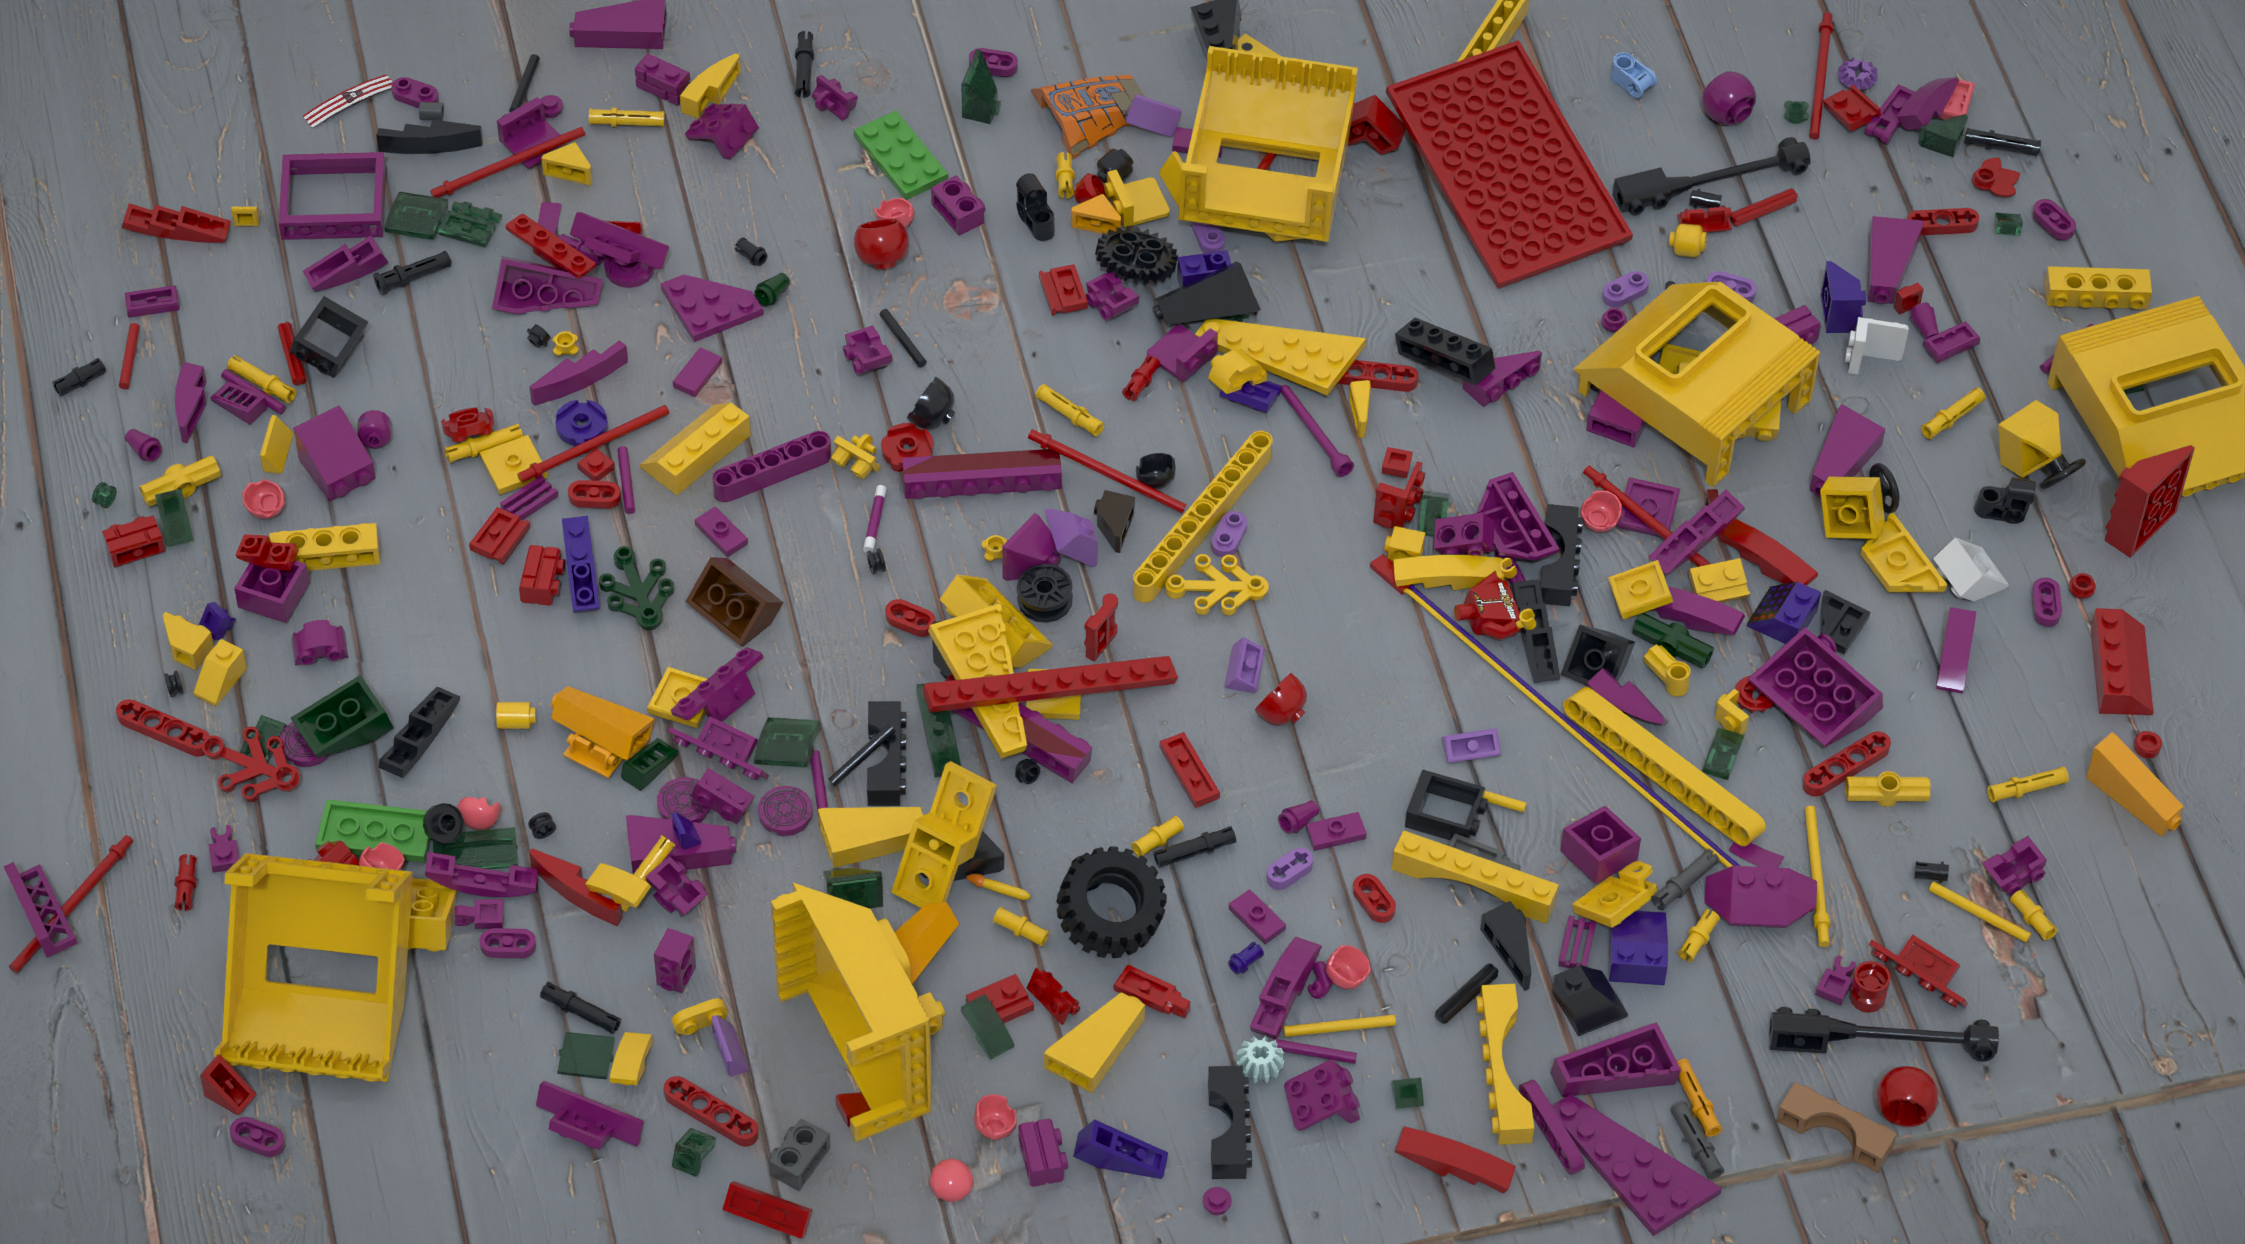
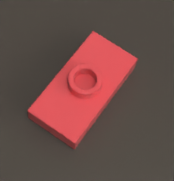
M1959 80L1940 119L1964 124L1975 83Z

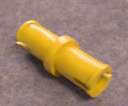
M1061 152L1056 156L1057 170L1055 172V179L1058 182L1059 197L1064 198V191H1066V199L1074 195L1073 181L1075 179V171L1072 169V155L1067 152V160H1065L1064 152Z
M1173 816L1160 826L1150 828L1149 833L1131 843V848L1137 857H1140V855L1144 856L1156 847L1160 848L1166 845L1168 839L1184 830V825L1179 817Z
M2019 890L2012 895L2010 902L2024 916L2023 920L2027 925H2032L2044 941L2050 940L2056 935L2057 927L2044 915L2043 908L2040 905L2036 906L2024 890Z
M1003 907L998 908L993 918V923L1014 932V936L1018 938L1022 936L1041 947L1044 946L1050 934L1049 930H1045L1030 922L1028 917H1020Z
M1710 909L1704 910L1697 924L1690 928L1688 938L1678 950V956L1685 961L1689 956L1687 962H1693L1701 947L1708 943L1710 933L1720 921V917L1716 912L1712 911L1709 916Z

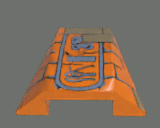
M1131 75L1086 78L1031 89V93L1041 109L1049 107L1063 129L1062 143L1072 155V159L1080 156L1082 150L1086 148L1090 150L1098 145V141L1102 138L1113 136L1117 133V129L1122 126L1128 127L1131 125L1126 123L1128 107L1135 94L1144 96Z

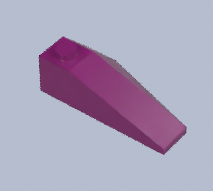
M501 256L492 309L521 314L533 311L598 305L603 279L588 275L576 278L563 269Z

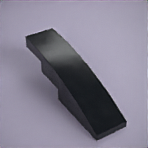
M433 119L430 127L405 124L403 131L378 128L376 134L378 151L385 153L434 154L460 151L483 145L481 126Z
M1536 579L1512 583V591L1519 612L1521 613L1525 609H1532L1535 614L1536 627L1533 630L1521 628L1522 641L1533 683L1560 680L1552 627H1549L1540 581Z
M436 687L409 714L408 723L394 736V745L379 759V768L403 778L441 731L459 703L460 696Z

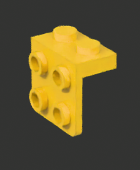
M1117 170L1107 172V183H1104V190L1106 196L1110 198L1113 207L1121 216V223L1124 228L1169 216V206L1155 178L1149 177L1123 184Z

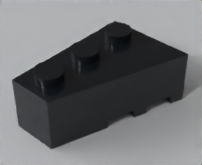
M1214 0L1190 7L1194 28L1206 60L1209 46L1238 50L1239 26L1242 16L1239 0Z

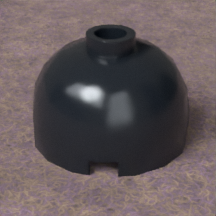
M935 377L914 405L915 408L908 414L907 419L927 429L936 428L942 422L947 425L955 414V411L952 410L955 399L951 388L938 377Z

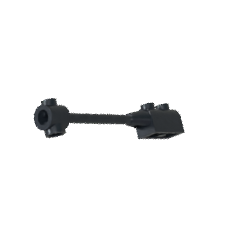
M1788 137L1779 143L1776 156L1693 177H1666L1660 167L1615 178L1612 195L1622 212L1630 210L1632 214L1637 215L1644 211L1645 206L1654 205L1656 209L1664 208L1672 197L1694 186L1779 166L1784 172L1793 170L1795 174H1801L1810 165V153L1805 142L1798 143L1794 137Z
M1780 1007L1776 1012H1771L1769 1037L1770 1050L1827 1053L1828 1042L1854 1039L1856 1037L1963 1044L1967 1053H1972L1975 1060L1986 1062L1993 1059L1997 1054L1999 1029L1998 1026H1990V1023L1983 1019L1975 1021L1973 1025H1968L1963 1033L1856 1026V1024L1834 1019L1828 1015H1821L1818 1009H1808L1804 1014L1793 1013V1010L1789 1007Z

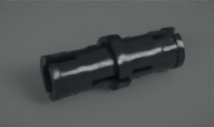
M96 358L85 366L73 368L71 373L53 381L52 384L57 394L63 396L79 386H86L88 381L106 373V369L102 361Z

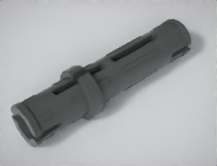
M1711 849L1704 851L1700 857L1677 877H1671L1666 882V886L1652 896L1653 904L1656 906L1661 901L1657 908L1664 910L1676 898L1683 897L1687 892L1686 889L1714 865L1719 863L1717 854L1710 858L1709 856L1714 851Z
M1677 1102L1670 1110L1693 1149L1692 1155L1695 1160L1700 1161L1708 1179L1718 1178L1724 1173V1168L1714 1153L1715 1148L1713 1144L1707 1141L1687 1102Z

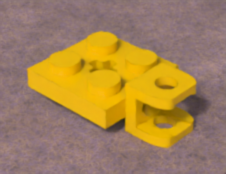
M1635 861L1618 872L1620 879L1609 876L1572 904L1574 913L1611 928L1620 924L1622 920L1651 900V896L1657 892V884L1645 880L1652 874V866L1641 861Z

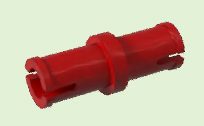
M1148 355L1140 368L1134 370L1131 374L1132 379L1122 390L1125 398L1135 401L1143 388L1149 386L1152 382L1151 377L1160 367L1158 358Z
M187 854L179 857L178 876L174 881V885L177 888L174 907L180 911L182 910L183 901H185L184 911H189L193 907V889L197 886V879L195 878L197 858L191 854L189 865L186 864Z

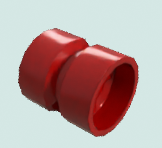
M1867 961L1861 963L1856 968L1849 996L1851 1004L1856 1009L1872 1013L1881 1009L1885 1004L1891 976L1889 970L1883 964Z

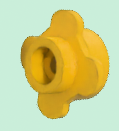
M560 332L552 339L555 344L553 353L556 356H561L562 354L575 355L579 351V348L576 346L578 336L571 332Z
M993 535L982 541L981 547L985 549L984 558L987 561L1002 558V546L1007 542V539L999 535Z

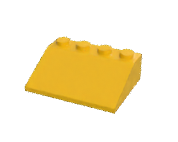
M412 878L408 950L412 948L427 949L432 952L446 950L451 937L459 891L442 886L431 879Z

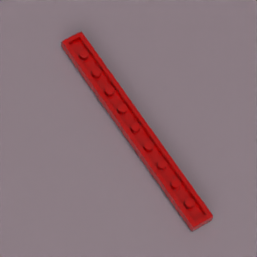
M1170 656L926 683L922 688V692L929 711L937 712L1175 684L1178 676Z

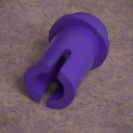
M1251 942L1249 946L1238 954H1232L1228 965L1236 974L1245 973L1248 971V966L1264 956V951L1259 944L1256 945V942Z

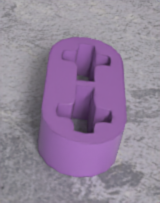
M1296 848L1273 862L1267 869L1268 885L1273 889L1283 890L1307 875L1313 867L1312 853L1305 848ZM1296 859H1298L1299 861L1305 860V864H1303V863H1301V862H1298L1297 864H1295V863H1296Z

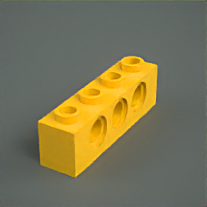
M2048 266L2044 280L2046 306L2148 309L2152 295L2149 269Z
M376 523L270 533L271 542L293 543L297 545L299 552L295 561L306 564L307 571L380 564L379 538Z

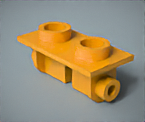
M571 733L567 738V743L570 746L563 753V756L606 778H609L623 761L621 757L581 737L578 733L575 735Z

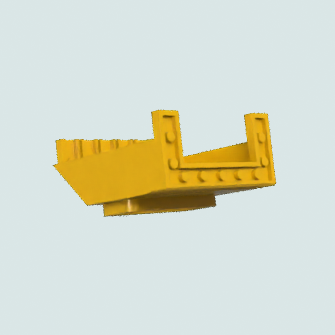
M1209 46L1207 69L1186 163H1182L1178 220L1329 242L1347 153L1358 80V68ZM1220 146L1319 160L1316 177L1217 163Z
M1720 281L1672 284L1572 370L1579 374V393L1586 397L1589 395L1590 385H1595L1706 464L1705 482L1714 487L1730 473L1735 440L1789 392L1787 409L1794 414L1812 400L1820 351L1812 347L1811 344H1808L1807 341H1804L1803 338L1800 339L1799 335ZM1702 312H1705L1729 329L1678 374L1670 373L1650 359L1653 354Z
M2199 295L2059 335L2047 383L2051 390L2065 388L2118 477L2126 467L2131 468L2139 460L2192 445L2195 447L2181 497H2187L2205 489L2211 490L2219 485L2229 482L2234 483L2245 478V366ZM2209 365L2222 386L2141 411L2133 407L2123 391Z
M245 853L225 873L224 884L231 885L223 1030L222 1042L215 1048L214 1058L220 1054L230 1066L242 1065L256 1069L268 1068L283 1072L295 1071L310 1075H330L337 1078H356L370 1082H388L404 1010L413 872ZM271 944L377 956L376 993L268 981V946Z
M792 882V893L782 894L771 901L777 995L782 1003L808 993L853 1080L868 1103L870 1111L850 1118V1132L854 1141H860L931 1112L930 1017H927L925 1008L920 1003V999H918V995L911 984L909 959L889 921L886 918L877 921L869 908Z

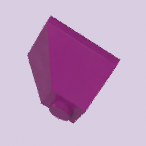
M1034 513L1002 546L1003 579L1006 581L1018 580L1021 574L1032 566L1040 564L1058 566L1060 563V553L1057 552L1052 533L1038 514Z

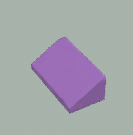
M1135 94L1127 110L1126 123L1172 137L1182 109Z
M1244 637L1238 640L1232 646L1224 687L1255 693L1258 687L1265 648Z
M1497 728L1441 737L1448 763L1501 755Z
M717 1015L712 1016V1032L727 1074L731 1077L748 1072L749 1067L733 1025Z

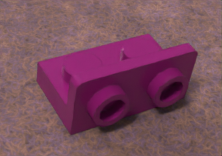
M707 768L690 795L700 805L709 807L719 813L723 819L732 821L735 824H738L755 797L710 768Z

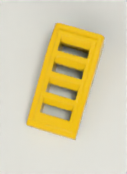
M1369 380L1351 382L1349 389V403L1359 438H1364L1366 433L1371 389Z

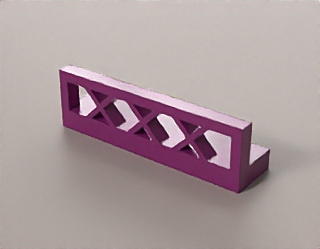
M14 862L3 866L46 957H50L77 944L78 942L41 865L39 864L20 874ZM40 876L35 887L24 884V882ZM39 895L48 897L45 905L34 904ZM47 914L58 915L53 924L43 922ZM56 932L68 935L67 938L54 944L52 943Z

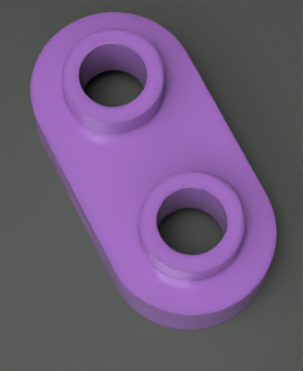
M1192 222V231L1200 249L1204 253L1224 250L1225 236L1220 226Z
M1629 272L1604 286L1603 302L1610 307H1621L1645 295L1648 291L1649 279L1642 272Z
M1721 271L1712 272L1707 277L1706 282L1720 281L1749 302L1755 299L1757 287L1750 279Z
M1230 511L1223 515L1211 540V549L1216 556L1223 557L1236 553L1247 531V518L1244 514Z

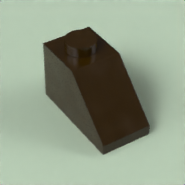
M1105 490L1102 499L1096 500L1094 514L1097 515L1098 528L1113 550L1120 553L1135 514V497Z

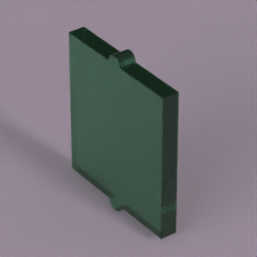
M566 1032L563 1048L559 1050L558 1074L607 1080L610 1062L614 1061L612 1052L615 1037Z

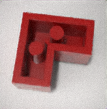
M1376 95L1354 103L1348 146L1366 140L1380 155L1399 148L1406 127Z

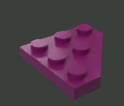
M684 274L661 283L663 294L693 342L763 315L762 306L753 292Z

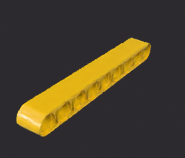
M1256 431L1250 435L1133 575V596L1137 601L1147 603L1156 598L1165 587L1166 580L1177 573L1218 524L1223 515L1229 511L1270 462L1273 438L1268 432Z
M1583 687L1564 701L1563 708L1569 718L1736 844L1747 846L1765 832V821L1758 813L1593 689Z

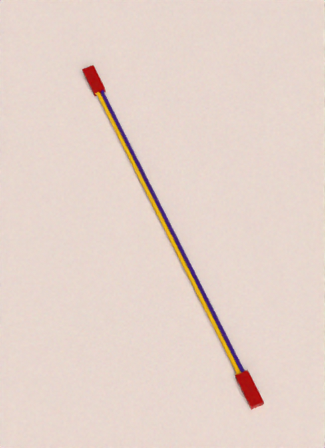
M1381 554L1370 563V568L1401 595L1406 593L1703 848L1713 850L1712 855L1717 854L1719 861L1727 868L1740 866L1415 588V584L1397 587L1394 563L1384 554Z

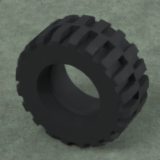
M1109 846L1107 851L1100 847L1094 849L1091 855L1086 852L1079 857L1078 862H1074L1070 866L1057 894L1056 902L1059 904L1056 910L1057 917L1063 919L1060 926L1064 933L1069 931L1071 933L1069 940L1075 945L1078 942L1083 945L1082 950L1090 953L1091 950L1096 951L1097 957L1105 958L1107 953L1112 954V958H1121L1124 952L1127 955L1137 952L1139 947L1143 948L1151 937L1154 936L1165 913L1164 906L1167 903V895L1162 893L1165 888L1163 879L1156 878L1158 874L1157 869L1154 866L1149 868L1146 865L1147 859L1140 855L1137 858L1132 855L1134 851L1127 848L1124 852H1120L1118 847ZM1099 883H1112L1122 887L1130 894L1135 903V915L1131 919L1122 922H1113L1101 918L1092 910L1088 903V889Z

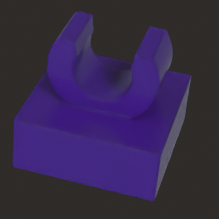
M216 602L207 603L199 625L206 627L211 632L214 640L223 639L226 630L233 628L236 619L234 617L231 618L227 614L228 611L226 609H222Z

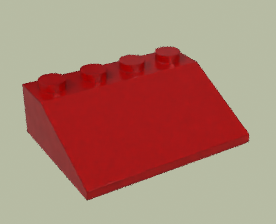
M2189 445L2137 461L2131 468L2126 467L2122 471L2118 479L2120 485L2114 494L2116 500L2110 509L2111 519L2105 527L2107 529L2105 537L2107 543L2131 558L2177 513L2195 447Z

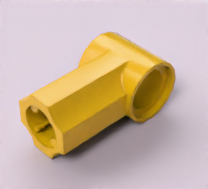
M1656 644L1651 647L1644 655L1643 662L1665 683V690L1668 694L1675 697L1685 695L1689 690L1690 667L1684 662L1677 661L1662 645L1658 646Z

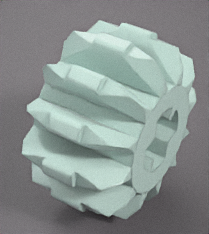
M1253 1035L1251 1042L1243 1041L1241 1049H1238L1236 1055L1238 1060L1237 1066H1243V1077H1253L1254 1084L1258 1082V1079H1262L1266 1084L1269 1081V1077L1277 1079L1279 1071L1284 1067V1052L1282 1048H1277L1276 1040L1267 1042L1266 1035L1262 1040H1258Z

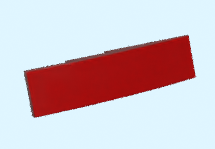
M129 203L121 228L173 240L225 243L231 221L181 206L179 212L159 205H155L154 210H150Z
M1737 519L1733 520L1718 534L1719 541L1739 549L1740 557L1759 565L1761 573L1784 584L1797 581L1806 586L1818 577V572L1795 553L1758 529Z
M533 848L530 850L531 868L538 869V875L552 889L592 916L618 927L622 920L621 904L602 896V893L590 891L585 884L588 880L582 878L580 866Z
M1406 1126L1401 1130L1394 1151L1443 1177L1450 1173L1472 1185L1479 1181L1503 1194L1509 1190L1516 1168L1515 1165L1464 1143Z

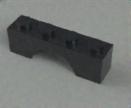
M1547 504L1545 526L1558 545L1562 557L1550 565L1542 566L1540 587L1543 603L1570 606L1571 596H1577L1578 581L1573 580V576L1579 574L1580 560L1575 559V554L1580 555L1582 540L1577 538V533L1582 534L1583 518H1578L1579 507Z
M868 701V738L871 740L887 724H890L896 731L882 744L888 752L886 757L880 763L867 768L868 806H900L901 795H906V779H901V773H906V756H901V750H906V734H901V728H906L907 717L906 712H901V701Z
M1209 1066L1208 1068L1209 1106L1225 1113L1232 1124L1226 1133L1211 1140L1212 1179H1246L1247 1168H1252V1150H1246V1143H1251V1126H1245V1118H1250V1102L1244 1101V1094H1249V1078L1243 1077V1066Z

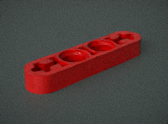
M1355 360L1337 384L1350 385L1351 382L1369 380L1371 388L1409 392L1417 387L1418 372L1411 366ZM1357 369L1361 371L1362 374L1359 376H1352L1348 372L1350 370ZM1382 372L1385 373L1388 377L1385 379H1377L1374 376V374ZM1404 377H1409V381H1405Z
M123 700L117 705L116 715L121 725L192 756L199 757L205 755L202 750V743H199L201 740L204 741L209 737L208 732L135 700ZM149 719L159 720V723L154 727H147L145 725V722ZM172 729L182 730V734L177 737L168 735Z
M1881 731L1872 732L1808 770L1804 775L1802 783L1804 792L1810 796L1823 795L1846 781V777H1853L1883 759L1890 750V737ZM1854 753L1861 754L1864 760L1861 762L1853 761L1850 755ZM1839 766L1844 772L1833 774L1829 768Z
M673 1076L665 1081L663 1088L664 1097L669 1104L740 1146L748 1147L757 1142L759 1136L758 1125L752 1118L683 1077ZM679 1087L681 1088L682 1093L676 1091L672 1094L671 1089L677 1090ZM702 1099L707 1102V1106L703 1109H695L692 1107V1103L695 1100ZM720 1113H725L730 1116V1120L726 1123H718L715 1117ZM740 1129L742 1131H747L748 1129H750L751 1134L745 1133L744 1135H741Z

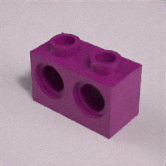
M957 175L931 187V204L958 236L984 224V212L986 209L983 201L980 198H976L971 192L969 185L966 182L963 183Z
M1484 512L1435 519L1434 549L1441 555L1481 556L1484 552L1493 551L1494 521Z
M667 928L654 952L656 983L663 989L683 993L696 968L693 936Z

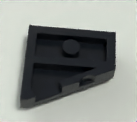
M1825 590L1822 596L1821 634L1828 635L1834 641L1837 651L1845 654L1868 621L1871 612Z

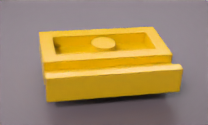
M1740 558L1690 568L1688 571L1695 594L1720 603L1747 598L1750 595Z

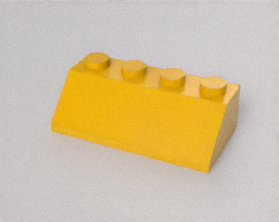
M731 402L715 404L640 464V468L674 494L678 495L751 436L750 416Z
M956 575L939 599L946 606V611L953 617L1001 603L1002 620L1006 628V642L1010 649L1012 666L1015 668L1024 667L1053 646L987 578Z

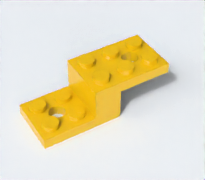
M951 761L945 764L930 812L916 819L913 823L891 893L920 908L928 903L947 902L958 866L974 857L997 788L996 784ZM960 792L965 793L968 797V805L960 802ZM920 873L928 876V886L921 882Z

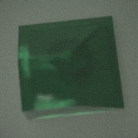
M976 49L961 84L962 118L991 124L993 116L999 114L1001 101H998V90L981 50Z
M834 868L823 871L825 894L869 909L883 907L881 871L858 868Z

